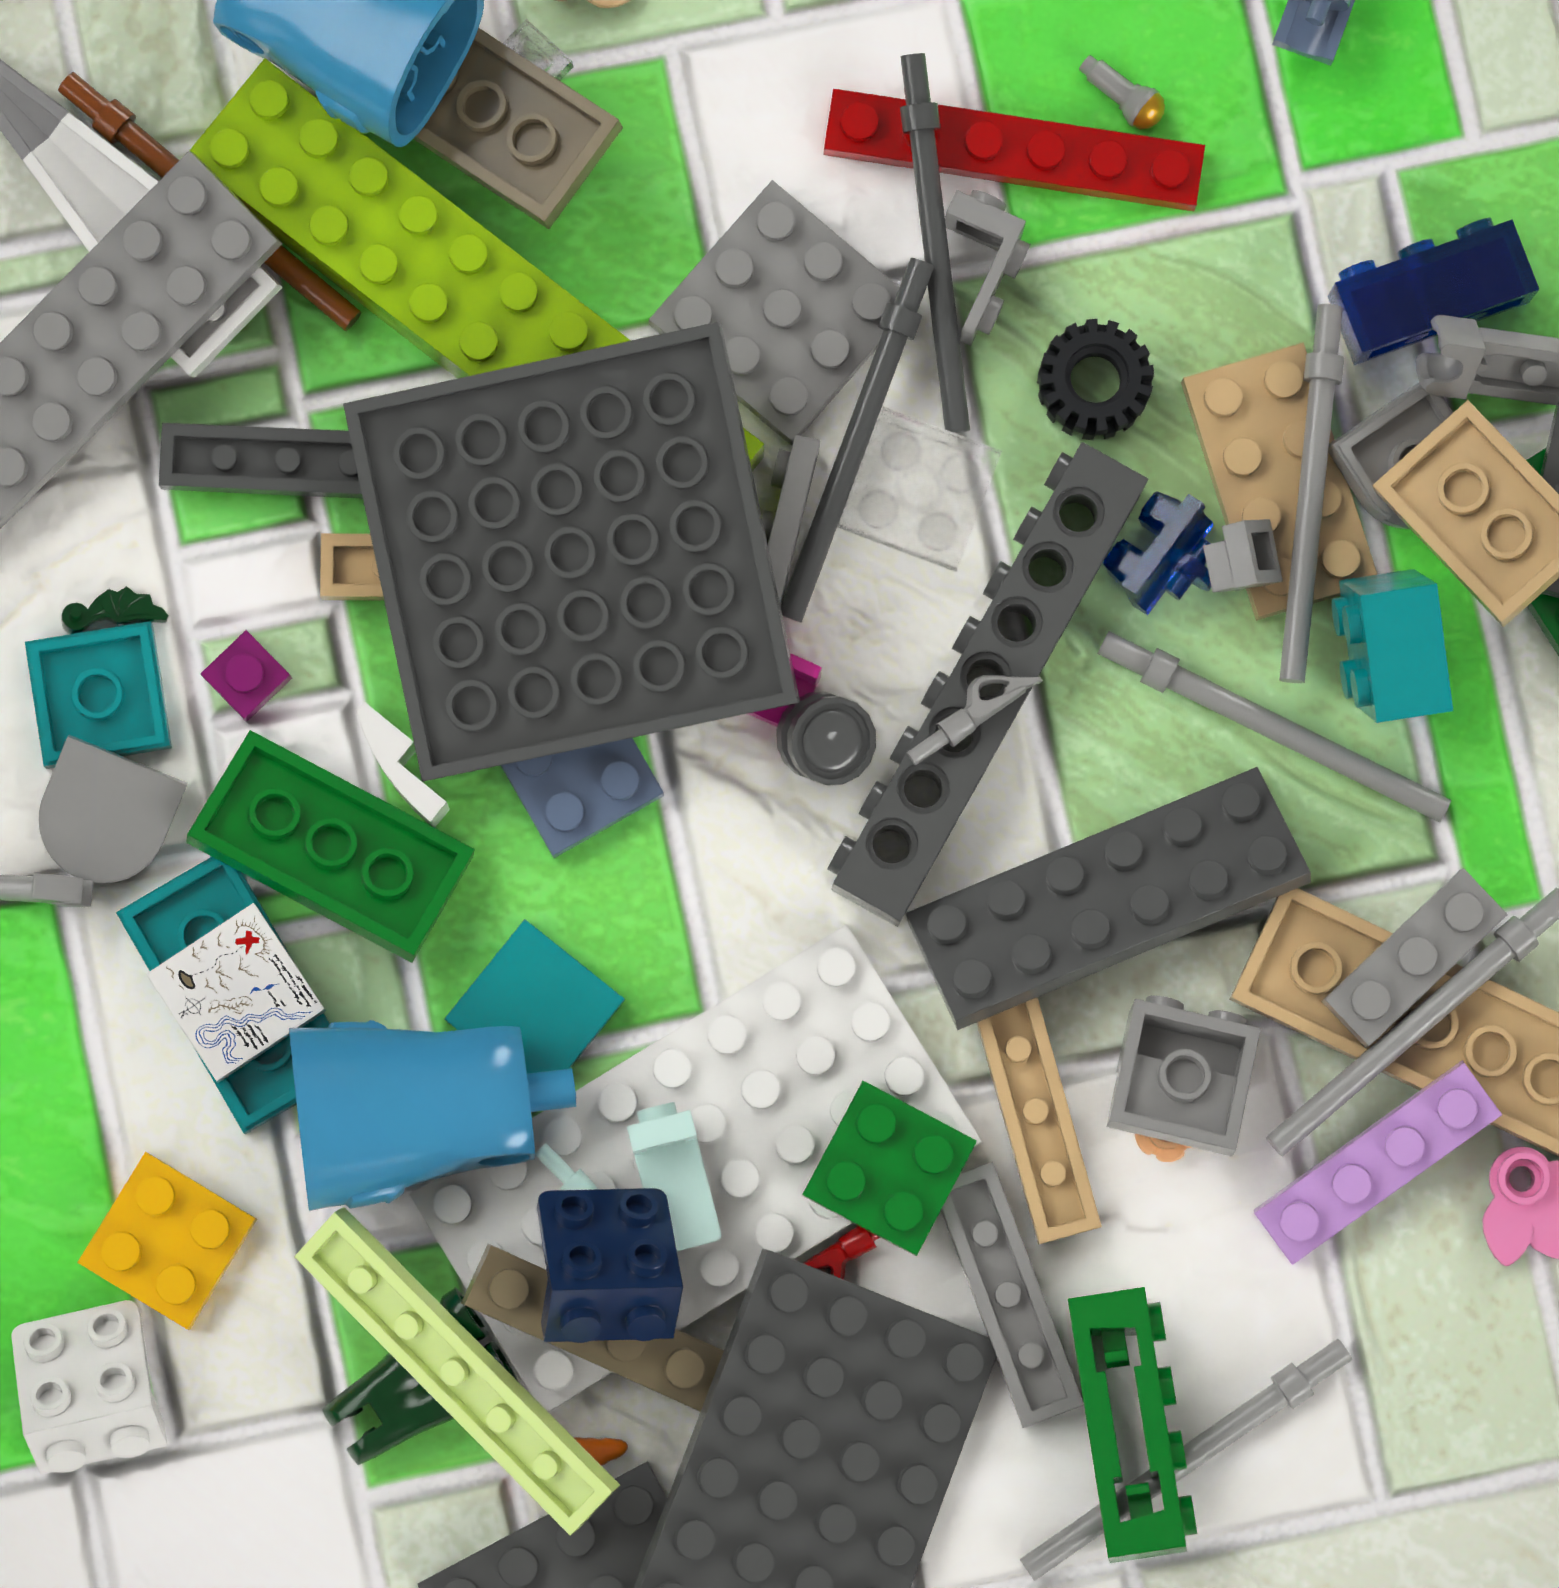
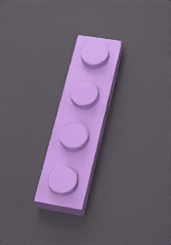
M1462 1060L1253 1210L1254 1214L1293 1265L1502 1116V1113Z

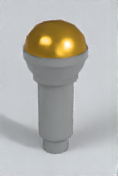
M1091 55L1081 64L1079 70L1087 76V81L1120 105L1119 109L1130 126L1140 130L1149 129L1161 120L1164 115L1165 104L1158 90L1139 84L1134 85L1103 60L1098 61Z

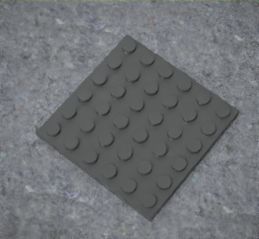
M720 322L343 404L422 782L800 703L726 343Z

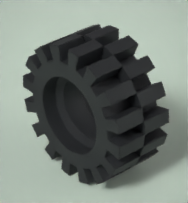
M1086 319L1085 325L1079 327L1074 323L1066 327L1065 332L1061 336L1056 335L1050 342L1046 353H1044L1037 378V384H1039L1040 389L1038 397L1041 405L1045 404L1047 407L1046 415L1052 423L1056 420L1063 425L1062 431L1071 436L1073 431L1083 434L1082 439L1093 440L1096 435H1103L1104 439L1115 437L1117 431L1121 429L1126 431L1134 424L1136 418L1141 416L1150 398L1154 377V367L1149 365L1148 361L1150 353L1145 344L1141 347L1136 342L1138 335L1132 330L1128 329L1125 333L1117 329L1119 325L1117 322L1108 320L1107 325L1098 324V319ZM1100 357L1114 365L1119 374L1120 385L1112 398L1104 402L1094 403L1082 399L1074 391L1071 383V372L1075 365L1085 358Z

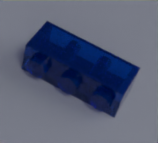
M1491 218L1481 219L1456 231L1458 239L1435 247L1433 239L1422 240L1397 252L1399 260L1376 267L1374 260H1367L1339 272L1340 281L1334 283L1327 297L1330 304L1343 307L1341 333L1353 365L1355 366L1438 336L1431 325L1432 318L1437 315L1474 319L1478 322L1530 303L1539 291V286L1513 220L1511 219L1494 226Z

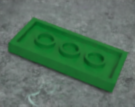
M251 730L247 733L187 833L186 839L187 844L411 963L416 958L470 864L475 851L474 848Z

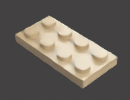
M1304 342L1187 376L1181 382L1225 524L1228 525L1243 520L1270 519L1283 582L1246 589L1256 621L1284 613L1287 609L1310 384L1304 381L1307 354ZM1330 430L1329 443L1334 441L1332 430ZM1329 453L1313 604L1341 596L1339 580L1377 575L1350 487Z

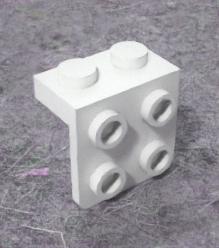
M124 1300L23 1323L14 1328L11 1338L23 1436L40 1474L54 1471L60 1473L72 1472L85 1464L116 1457L133 1458L144 1454L150 1449L168 1446L165 1424L151 1391L141 1314L135 1302Z

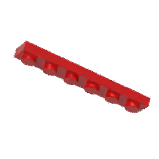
M833 88L823 155L914 169L910 135L903 133L900 107L906 106L905 99ZM938 104L940 129L934 131L939 173L1195 211L1205 145Z

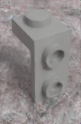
M956 190L946 212V228L998 251L961 331L960 341L971 346L978 330L988 335L990 334L1004 303L1003 299L994 295L1004 274L1014 279L1016 278L1030 244L1020 240L1026 221L1005 212L1006 204L1000 199L979 190H972L970 195Z

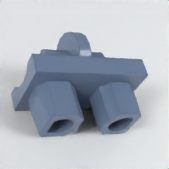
M1288 0L1272 45L1331 66L1355 0Z

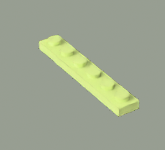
M345 1207L335 1211L294 1256L570 1536L620 1486Z

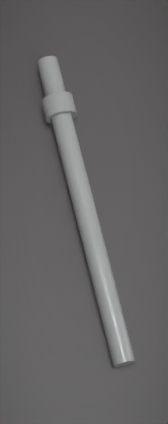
M1319 304L1317 306L1313 352L1306 354L1304 381L1310 384L1279 678L1280 681L1287 683H1305L1334 390L1335 385L1342 383L1344 357L1338 355L1343 307L1334 304Z
M1108 631L1097 653L1141 675L1140 682L1163 693L1168 688L1437 822H1441L1451 803L1450 799L1179 666V658L1159 648H1156L1155 652L1152 653Z
M1555 888L1520 919L1512 916L1494 932L1496 940L1272 1131L1266 1139L1275 1151L1282 1157L1286 1155L1512 959L1520 962L1539 945L1536 938L1559 919V889Z
M1336 1339L1297 1367L1290 1363L1271 1376L1273 1384L1184 1445L1187 1469L1174 1471L1176 1482L1285 1406L1289 1405L1294 1409L1313 1396L1314 1392L1311 1388L1353 1360L1342 1342ZM1150 1469L1127 1484L1148 1482L1151 1500L1161 1493L1159 1477L1151 1478ZM1125 1487L1116 1492L1120 1521L1130 1515ZM1100 1504L1020 1559L1034 1581L1104 1533Z

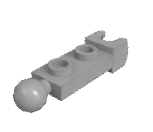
M1437 315L1432 318L1431 325L1433 330L1437 332L1438 346L1441 353H1421L1416 357L1415 361L1419 382L1428 394L1465 400L1468 393L1557 405L1559 402V338L1478 327L1474 319Z

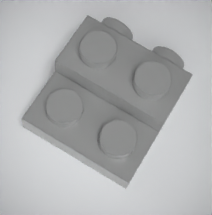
M1148 996L1146 1001L1135 999L1128 1014L1116 1070L1118 1074L1106 1127L1233 1156L1237 1148L1261 1028L1246 1025L1247 1020L1243 1016L1228 1011L1214 1010L1210 1011L1207 1016L1183 1010V1003L1169 997Z

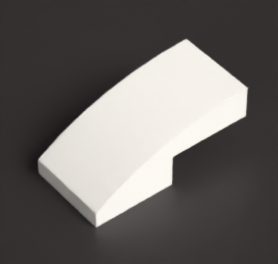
M363 702L356 710L364 736L377 762L401 797L422 819L435 828L450 808L443 798L404 767L416 752L414 742L366 702Z

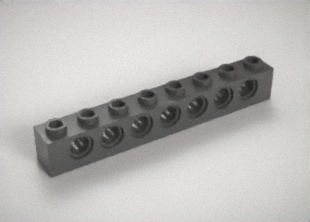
M1081 442L1073 458L1063 452L1061 453L1044 486L1054 491L1042 512L1034 507H1031L1013 539L1023 545L1012 566L1000 561L983 592V595L992 599L981 621L969 616L952 647V650L960 653L961 657L951 675L948 676L938 671L922 699L921 704L931 710L920 730L917 731L907 726L892 752L890 759L899 764L898 769L888 786L876 781L858 814L868 819L857 841L845 836L831 860L827 870L837 875L832 884V891L897 927L899 926L1033 686L1028 688L1022 696L976 727V730L970 734L971 744L966 749L960 752H950L940 748L916 766L909 759L906 752L934 734L938 728L937 723L961 708L964 709L966 707L968 689L966 677L972 669L986 666L994 669L1001 676L1037 677L1040 675L1148 481L1147 477ZM1071 503L1082 504L1091 511L1094 525L1082 532L1072 531L1062 523L1059 514L1060 509ZM1037 558H1051L1061 566L1063 580L1054 586H1041L1031 578L1029 564ZM1008 612L1022 613L1032 624V635L1023 641H1010L1000 633L998 619ZM1002 684V689L997 694L989 697L981 696V699L989 700L994 697L1002 695L1004 693L1003 689L1007 687V685ZM916 776H927L933 779L940 789V799L934 805L926 808L911 804L904 792V785L907 781ZM896 831L906 838L909 844V854L904 860L897 863L884 862L875 854L873 840L882 832Z

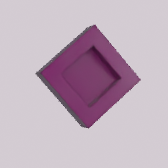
M247 630L200 673L208 684L246 722L292 679L291 675Z

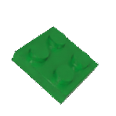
M862 1080L802 1196L904 1251L917 1256L977 1140Z

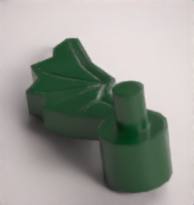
M126 586L118 592L111 589L106 590L93 601L88 609L81 603H70L62 611L61 623L63 629L68 634L85 632L89 626L98 621L109 620L116 625L148 621L166 623L169 615L162 607L153 605L150 594H136Z

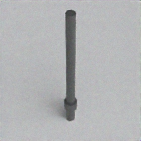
M913 53L900 56L906 106L900 107L903 133L910 135L924 260L934 266L928 282V294L945 434L970 431L934 131L940 129L938 103L931 102L925 53Z
M910 258L894 304H886L878 327L883 330L882 336L781 604L782 616L802 623L907 339L914 340L920 325L922 315L917 312L934 269L932 264Z

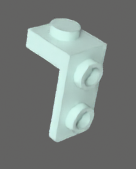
M675 1102L637 1111L639 1123L627 1126L640 1180L643 1188L660 1189L666 1194L677 1251L719 1241L721 1230L691 1111L677 1113Z

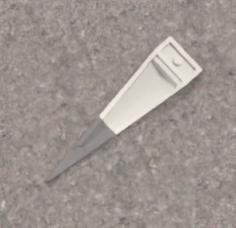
M0 59V131L90 252L159 180ZM260 266L171 358L189 376L195 378L283 287Z

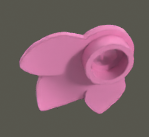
M1529 1147L1508 1149L1494 1160L1489 1171V1186L1494 1198L1488 1205L1482 1219L1483 1233L1488 1248L1503 1266H1510L1517 1261L1526 1251L1528 1245L1548 1257L1559 1260V1160L1548 1161L1543 1154ZM1516 1167L1525 1168L1531 1175V1184L1523 1192L1515 1190L1509 1181L1510 1173Z

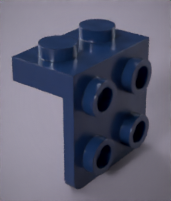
M656 1188L551 1190L541 1193L538 1197L537 1213L548 1277L541 1318L544 1342L584 1343L605 1340L650 1341L653 1339H673L682 1297L683 1282L666 1194Z

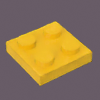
M145 1152L77 1263L185 1329L190 1330L256 1223L257 1218Z

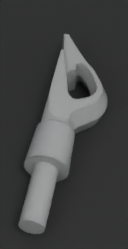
M982 675L975 678L967 689L966 707L964 709L961 708L937 723L939 729L937 732L906 752L909 759L916 766L949 743L952 747L956 746L974 732L976 727L1022 696L1028 688L1043 682L1040 676ZM990 684L1007 685L1003 689L1004 693L989 700L981 699L980 690L983 686Z

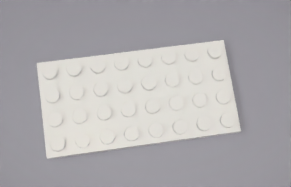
M847 924L575 1091L576 1107L545 1110L532 1118L535 1153L546 1143L575 1173L581 1169L598 1189H637L643 1187L627 1126L639 1123L637 1111L675 1102L677 1113L691 1111L721 1230V1238L716 1242L677 1251L683 1282L682 1297L676 1323V1329L682 1330L746 1290L762 1249L773 1251L794 1260L852 1224V1222L803 1197L802 1194L862 1080L977 1140L975 1146L982 1143V1140ZM535 1156V1160L519 1164L480 1168L433 1179L411 1192L409 1196L467 1289L487 1244L546 1269L537 1213L538 1197L545 1191L560 1190L564 1184ZM481 1313L530 1394L548 1412L613 1373Z

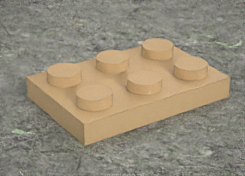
M1469 400L1463 403L1372 485L1380 498L1502 627L1506 626L1559 578V494Z

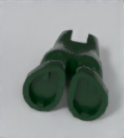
M455 1287L442 1296L440 1304L480 1342L489 1336V1333L475 1310L461 1304L464 1296ZM491 1341L483 1346L518 1381L497 1344ZM390 1353L322 1409L332 1427L348 1417L359 1414L367 1404L371 1405L382 1422L381 1426L369 1429L360 1440L346 1449L357 1465L376 1458L424 1431L454 1419Z

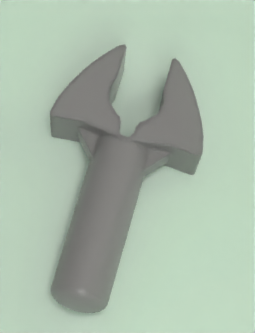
M34 873V876L0 875V900L40 902L59 907H91L94 881L84 880V878L41 873Z

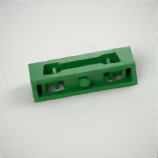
M1145 1287L1068 1298L1109 1562L1116 1563L1187 1552L1185 1536L1198 1533L1192 1496L1178 1497L1174 1471L1187 1469L1181 1430L1168 1432L1164 1406L1177 1405L1171 1366H1157L1154 1342L1166 1340L1161 1303L1147 1304ZM1092 1336H1102L1107 1369L1130 1365L1125 1336H1137L1141 1366H1135L1134 1373L1151 1478L1159 1477L1164 1510L1153 1513L1148 1482L1125 1485L1131 1520L1124 1522L1120 1521L1115 1484L1124 1482L1108 1381L1105 1371L1097 1372Z

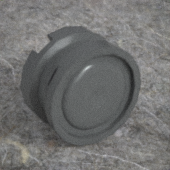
M812 692L799 697L800 703L791 704L781 715L776 729L777 749L783 762L795 774L824 785H842L859 777L869 766L876 749V729L870 715L857 702L828 692Z

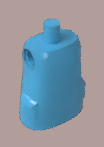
M217 0L213 23L223 36L261 58H266L314 90L321 106L330 117L334 119L339 118L361 133L371 132L396 147H402L419 134L456 76L477 34L483 15L484 0Z
M370 1020L368 1022H332L328 1028H289L309 1211L346 1205L349 1209L381 1202L389 1204L401 1196L406 1187L421 1182L480 1168L507 1166L535 1160L531 1112L576 1107V1092L572 1068L535 1073L526 1072L520 1027L496 1026L428 1032L387 1029L384 1025Z

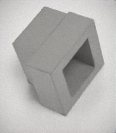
M1270 519L1243 520L1222 526L1224 541L1203 546L1212 592L1238 591L1283 582Z

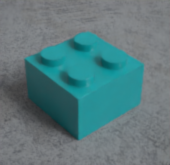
M1415 569L1339 580L1341 597L1333 598L1331 606L1337 636H1345L1347 641L1349 660L1340 661V678L1345 698H1353L1356 707L1376 723L1453 711L1437 583Z

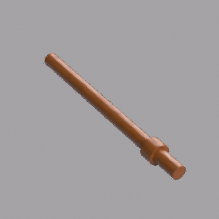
M75 72L70 73L60 84L58 92L94 121L92 128L111 144L121 143L161 178L179 161L177 157L134 122L136 115L117 99L108 101ZM282 245L264 262L265 265L344 331L349 330L360 317L362 312Z

